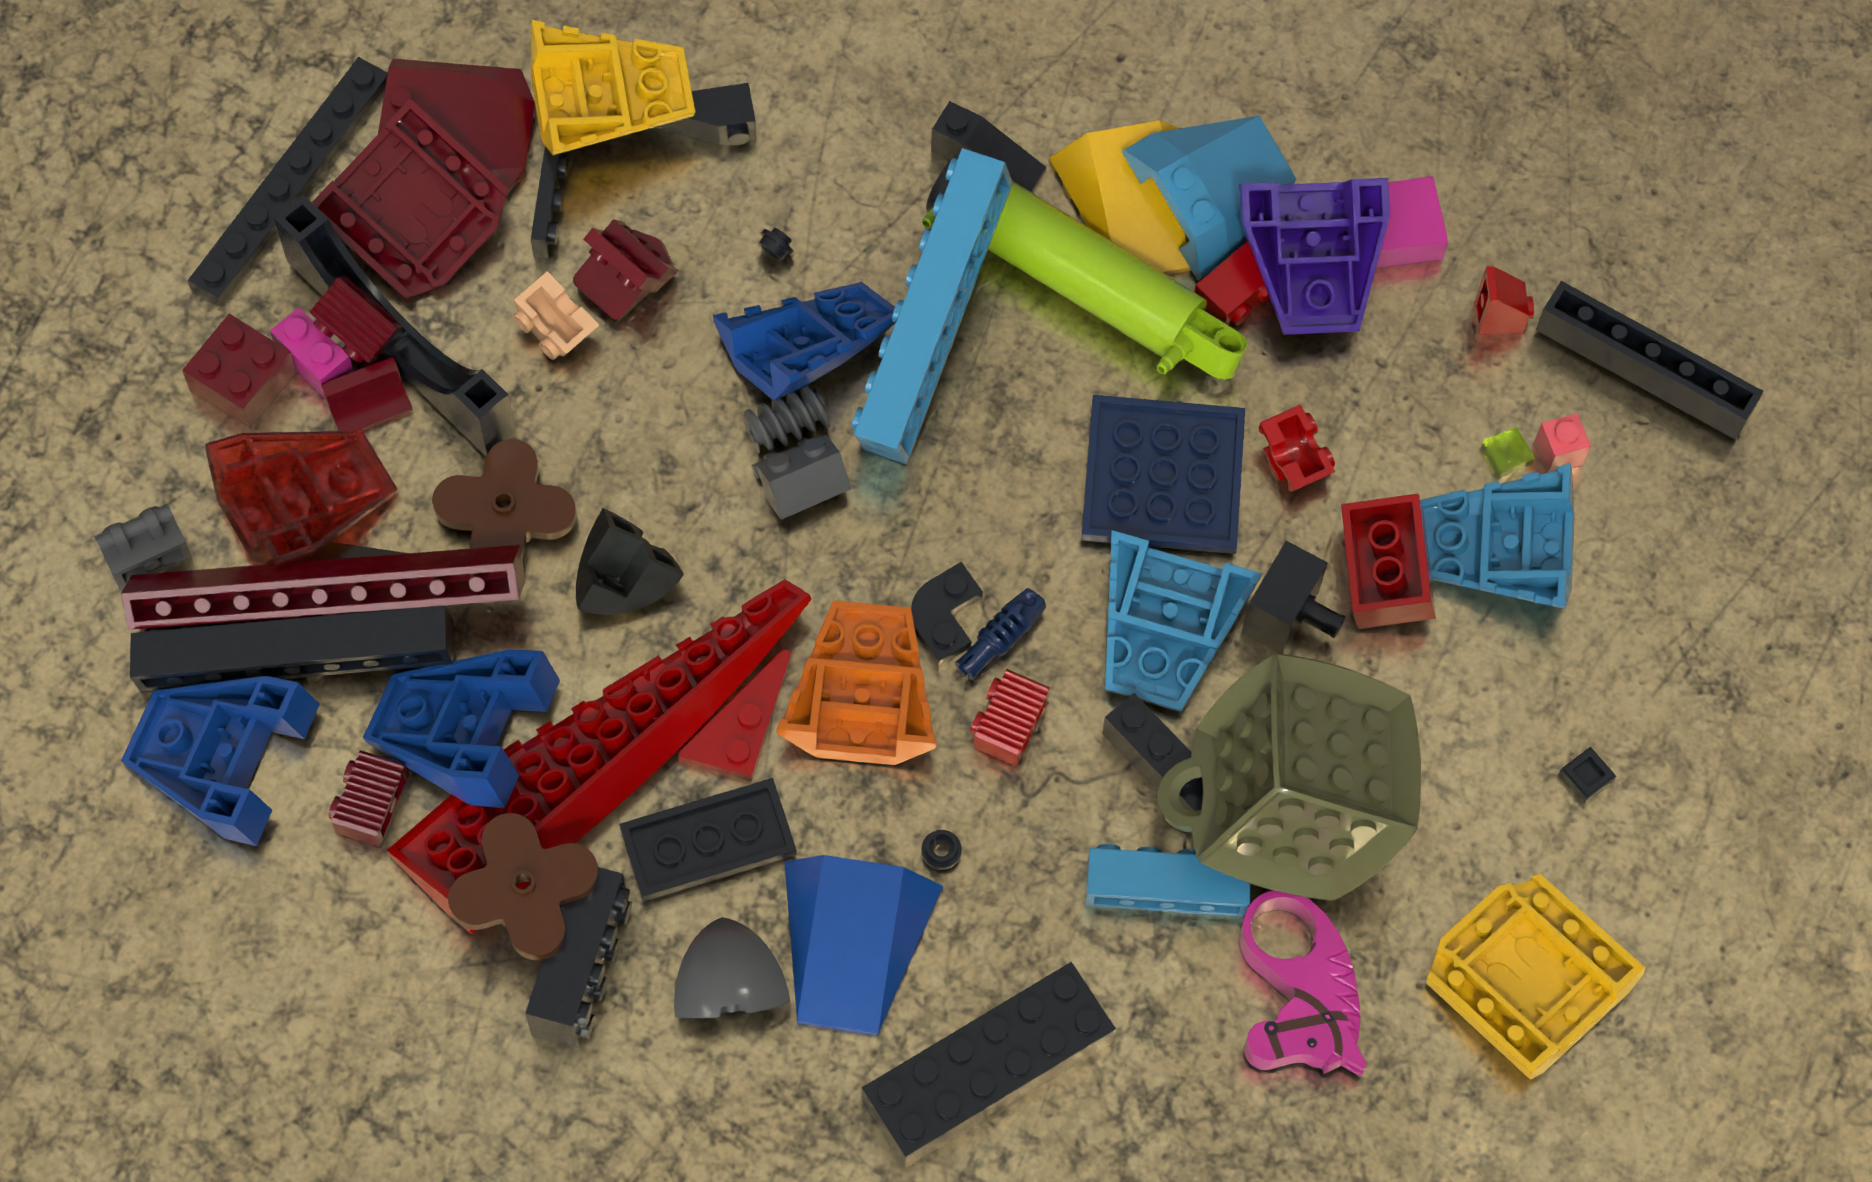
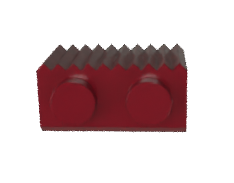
M346 276L338 277L309 312L316 318L313 322L314 326L330 338L335 334L345 343L342 348L344 352L359 363L363 359L367 363L375 361L403 327L401 323L380 307L378 303L374 302L372 298Z
M360 750L356 760H350L346 766L343 776V782L346 783L343 794L341 797L335 796L330 806L329 819H332L331 823L335 833L381 847L409 777L406 764Z

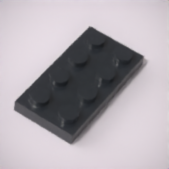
M773 778L619 824L642 902L797 855V849Z

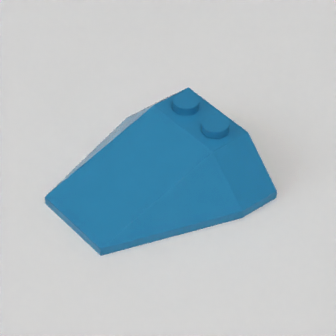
M1260 116L1152 133L1122 151L1140 184L1150 178L1154 179L1190 242L1180 247L1179 250L1197 281L1212 272L1248 240L1241 223L1239 184L1278 182V185L1294 184L1297 180Z

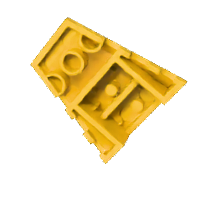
M532 20L531 80L541 141L552 155L695 115L684 47L641 39H634V42L618 40L616 35L601 32L600 36L580 33L579 28L563 26V29L545 26V22Z
M1158 120L1089 132L1049 157L1048 162L1054 172L1058 173L1063 182V188L1069 199L1072 198L1079 210L1080 218L1084 225L1165 275L1191 271L1179 250L1180 247L1190 242L1154 179L1150 178L1140 184L1122 153L1124 149L1152 133L1180 129L1179 127Z

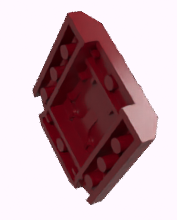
M392 59L388 68L378 134L383 130L384 125L411 98L508 187L506 203L510 191L516 183L520 184L527 175L536 114L535 101L522 70Z
M409 98L384 125L383 130L335 181L332 180L311 203L328 218L337 235L346 246L403 298L409 299L446 285L494 234L499 224L508 187Z

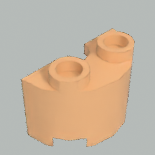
M548 271L514 299L515 308L518 311L513 315L515 323L525 333L531 331L540 340L539 346L541 350L552 360L556 359L559 355L564 357L599 326L582 306H577L568 297L566 290Z

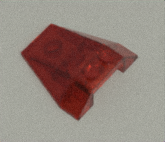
M363 431L239 433L206 443L205 445L217 502L251 560L273 568L312 556L397 494L398 490Z

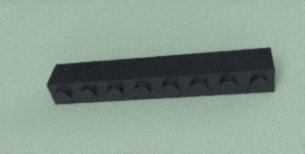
M445 605L378 610L363 613H339V615L300 616V618L261 619V622L250 623L242 621L223 622L222 625L204 626L202 624L184 625L182 629L166 630L161 627L146 628L143 632L131 633L130 678L140 692L261 676L289 679L453 664V620Z

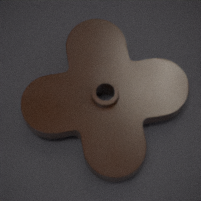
M516 439L501 441L489 450L485 459L482 476L455 475L448 477L437 485L432 497L435 515L442 524L452 529L472 531L470 548L520 545L522 560L526 543L532 538L552 540L563 537L573 528L577 517L575 502L565 489L553 485L537 484L539 466L536 453L530 445Z
M515 813L501 814L493 818L486 825L482 834V847L487 866L463 874L455 880L448 894L450 912L457 923L468 929L480 930L502 924L507 928L513 948L521 956L530 960L547 959L556 954L565 941L566 929L560 907L564 904L583 899L594 890L599 875L598 864L592 852L579 844L566 843L543 849L534 825L526 817ZM521 882L531 883L526 889L516 887Z

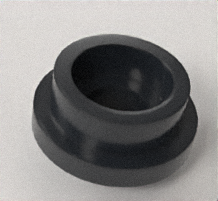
M774 227L772 231L763 229L760 233L762 238L758 245L775 259L782 261L786 255L791 256L794 252L789 246L792 242L791 238L778 228Z
M936 830L928 834L923 840L921 848L924 861L930 867L938 870L953 867L959 861L962 851L958 837L947 830ZM938 846H945L949 853L946 856H938L935 854L934 849Z

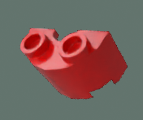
M1301 404L1260 422L1259 432L1264 434L1269 446L1263 448L1264 454L1279 481L1287 479L1290 492L1335 472L1333 469L1335 467L1333 455L1326 446L1320 448L1313 436L1318 433L1316 422L1310 413L1304 412Z

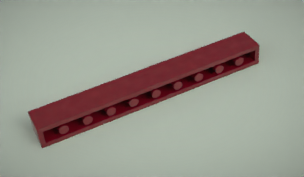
M520 545L138 574L131 575L121 592L127 628L132 630L519 600L525 583Z

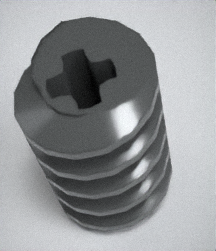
M807 386L800 388L799 397L794 392L785 396V403L780 398L775 401L772 400L771 409L764 403L758 405V416L751 409L744 411L743 414L746 430L758 454H760L761 444H764L770 452L774 451L775 438H778L784 446L788 445V433L790 432L798 440H801L802 427L804 426L812 435L815 434L816 421L818 420L826 429L830 427L829 416L821 396L815 388L812 391Z

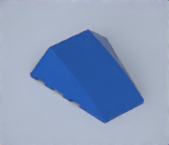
M863 282L814 292V299L801 302L796 297L781 300L782 307L761 311L760 305L744 308L745 315L728 318L726 312L713 315L714 324L736 370L773 401L808 385L840 366L874 342L896 323L892 321L895 306Z
M828 855L785 861L797 1024L878 1036L899 990V985L906 969H908L914 956V951L921 935L924 933L936 901L940 897L943 886L905 867Z

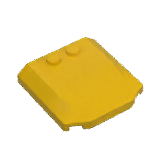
M1538 874L1532 876L1530 881L1512 885L1510 882L1497 886L1443 935L1437 947L1431 970H1429L1426 984L1531 1080L1552 1066L1629 994L1644 975L1645 967L1545 877Z

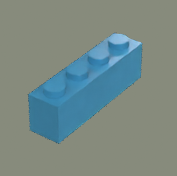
M1101 844L1097 848H1089L1085 906L1244 917L1250 905V883L1200 863L1196 857L1195 850L1184 849L1179 850L1177 853H1162L1160 849L1155 847H1140L1137 851L1121 850L1120 846L1114 844Z

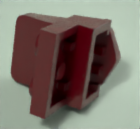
M613 219L604 231L592 228L583 240L592 247L589 251L591 255L574 275L573 283L611 318L620 320L632 311L650 292L656 293L679 270L673 266L662 240L631 229L626 223Z

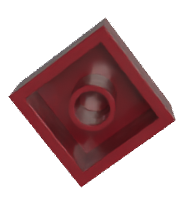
M229 313L183 368L182 372L191 392L251 429L297 373L289 350Z

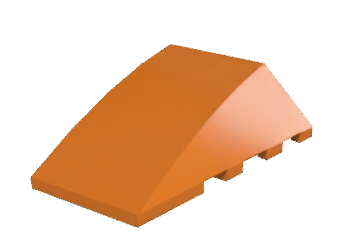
M833 600L815 640V647L811 656L807 658L801 679L790 697L784 718H781L777 734L815 758L897 765L935 749V734L931 724L930 707L925 692V681L920 665L919 648L911 608Z

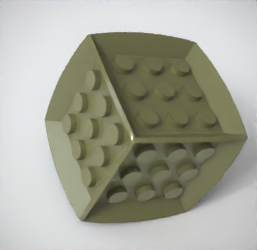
M1275 653L1254 666L1232 684L1204 716L1196 728L1191 758L1181 761L1172 767L1160 782L1157 792L1159 809L1171 826L1184 832H1192L1196 857L1200 863L1231 877L1266 889L1302 897L1334 901L1354 890L1379 872L1399 853L1418 829L1421 802V754L1412 698L1409 694L1391 685L1345 667L1309 658ZM1202 777V809L1199 811L1188 810L1180 803V791L1188 781Z

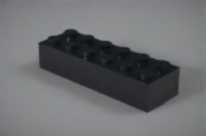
M1071 961L863 1086L862 1102L904 1169L1112 1044L1116 1028Z

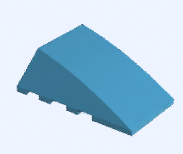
M1571 463L1558 466V470L1539 474L1537 471L1522 475L1523 479L1500 484L1499 481L1484 484L1482 489L1466 492L1464 489L1421 500L1424 510L1432 580L1566 609L1572 590L1575 522Z
M1112 530L1105 690L1127 697L1135 693L1144 702L1181 712L1263 573L1228 563L1224 564L1223 569L1149 548L1148 540Z

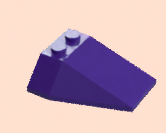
M1388 178L1350 179L1345 182L1278 185V182L1239 184L1241 223L1283 334L1360 331L1390 218Z

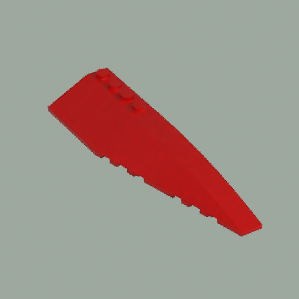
M784 579L741 606V613L734 617L724 618L723 616L711 623L712 630L694 641L691 637L686 638L676 644L678 651L663 660L658 655L603 689L602 697L595 701H582L571 708L573 714L554 726L549 721L537 728L538 735L526 743L521 744L519 740L504 749V752L519 774V777L505 808L472 806L451 794L386 851L389 856L454 919L448 904L449 890L455 880L463 874L487 866L482 847V834L486 825L493 818L506 813H515L526 817L534 825L543 849L566 843L576 844L649 779L719 709L763 660L812 600L810 594ZM521 882L517 884L516 887L519 889H524L530 883ZM465 928L471 934H473L476 931L473 929Z

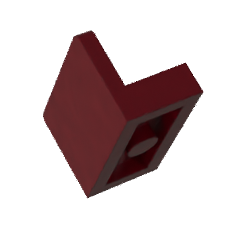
M393 357L321 384L325 400L342 438L413 411Z

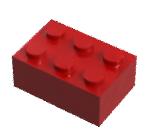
M1419 493L1341 504L1352 613L1358 629L1436 619L1424 510Z

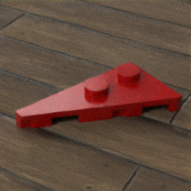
M782 649L680 750L678 755L679 762L752 781L792 659V652Z

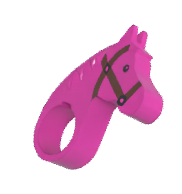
M1275 890L1261 894L1249 905L1244 915L1239 933L1241 953L1246 962L1284 995L1289 1002L1279 1011L1275 1021H1262L1250 1029L1244 1044L1246 1059L1252 1066L1260 1070H1271L1293 1063H1305L1315 1068H1321L1324 1074L1343 1066L1356 1075L1362 1076L1366 1069V1061L1357 1046L1360 1032L1359 995L1352 962L1338 930L1328 916L1307 897ZM1272 910H1284L1297 915L1304 921L1310 931L1311 949L1309 954L1305 957L1300 955L1290 959L1275 958L1266 954L1254 941L1251 932L1252 922L1261 914Z

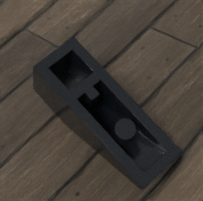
M749 83L692 91L695 115L693 117L654 127L718 145H742L750 140H757L756 120Z
M949 101L932 128L931 152L951 160L964 148L1006 163L1011 180L1032 193L1046 172L1045 165L985 118Z

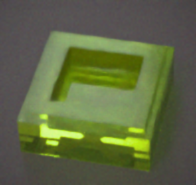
M1518 427L1488 438L1481 445L1499 478L1533 464L1535 459Z

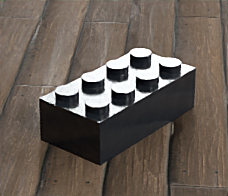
M598 867L597 884L588 896L560 907L566 929L565 941L556 954L543 959L525 1012L532 1037L579 1049L582 1038L589 1039L595 1022V1015L591 1014L595 999L601 1001L604 996L608 977L603 976L607 962L613 963L616 959L620 945V939L616 938L620 924H627L632 908V902L628 901L630 889H627L625 886L623 873Z

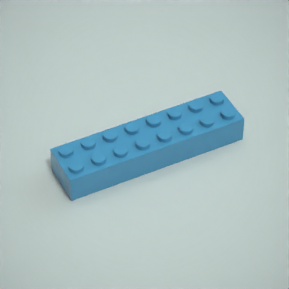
M964 148L961 149L958 159L952 158L948 166L946 180H949L947 189L945 194L939 193L933 207V215L936 218L931 230L925 229L919 245V250L923 251L918 265L913 264L908 272L906 286L909 287L905 300H899L895 306L892 321L896 322L891 337L886 335L881 343L879 357L882 360L877 372H871L867 380L865 393L869 395L864 408L858 407L851 426L855 430L854 436L865 451L906 465L908 464L1013 185L1005 162Z

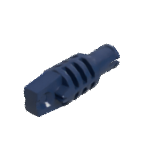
M1026 588L1001 608V612L996 613L993 616L994 619L989 620L986 623V627L980 629L977 635L978 640L955 662L958 670L964 676L967 675L968 679L974 680L976 675L994 657H1003L1007 650L1011 649L1015 642L1019 641L1023 634L1031 629L1047 606L1044 599L1035 591Z

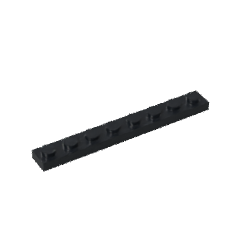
M360 57L355 60L187 280L190 288L220 305L224 302L277 232L274 217L300 196L305 195L383 92L388 72Z

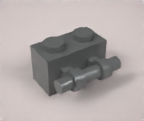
M820 435L809 440L803 438L795 442V447L781 453L773 451L764 455V460L751 465L755 477L761 479L768 503L781 520L851 490L840 451L827 435Z
M168 504L160 507H149L143 510L138 517L125 523L111 524L102 533L94 536L120 590L125 587L131 575L158 573L192 557Z

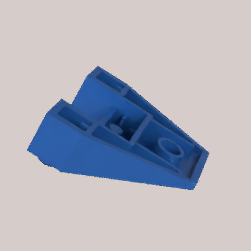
M514 649L453 661V664L429 666L393 674L364 733L363 739L366 743L394 760L406 764V767L469 805L505 808L519 774L502 747L496 745L512 710L547 712L560 679L543 651Z
M269 676L153 691L121 761L224 839L257 846L273 810L255 793L247 789L271 733L305 739L320 703L298 682Z

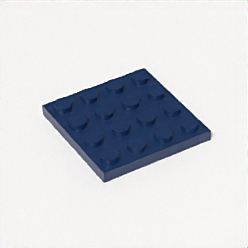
M1093 395L1081 540L1111 543L1113 530L1148 540L1151 547L1236 554L1245 408Z

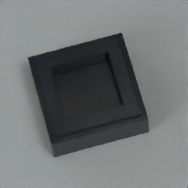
M1591 747L1565 765L1558 773L1584 803L1611 784L1617 777Z

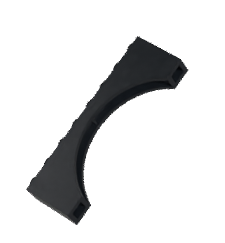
M304 195L300 196L274 217L287 262L322 296L338 277L346 276L403 325L381 354L386 359L393 357L399 372L485 456H487L489 450L495 444L512 439L516 435L509 394L483 369L472 370L460 365L424 338L378 290L347 250L328 218Z

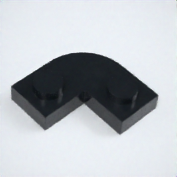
M962 562L926 582L917 591L912 601L911 611L916 635L938 667L971 648L972 641L953 615L978 601L983 596V591Z

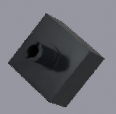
M1285 541L1249 602L1241 633L1280 654H1284L1300 624L1302 625L1303 622L1330 635L1334 639L1341 629L1346 616L1315 601L1320 591L1328 562Z

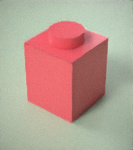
M1578 413L1542 422L1534 441L1546 473L1556 471L1558 466L1570 463L1572 469L1583 466L1591 448Z

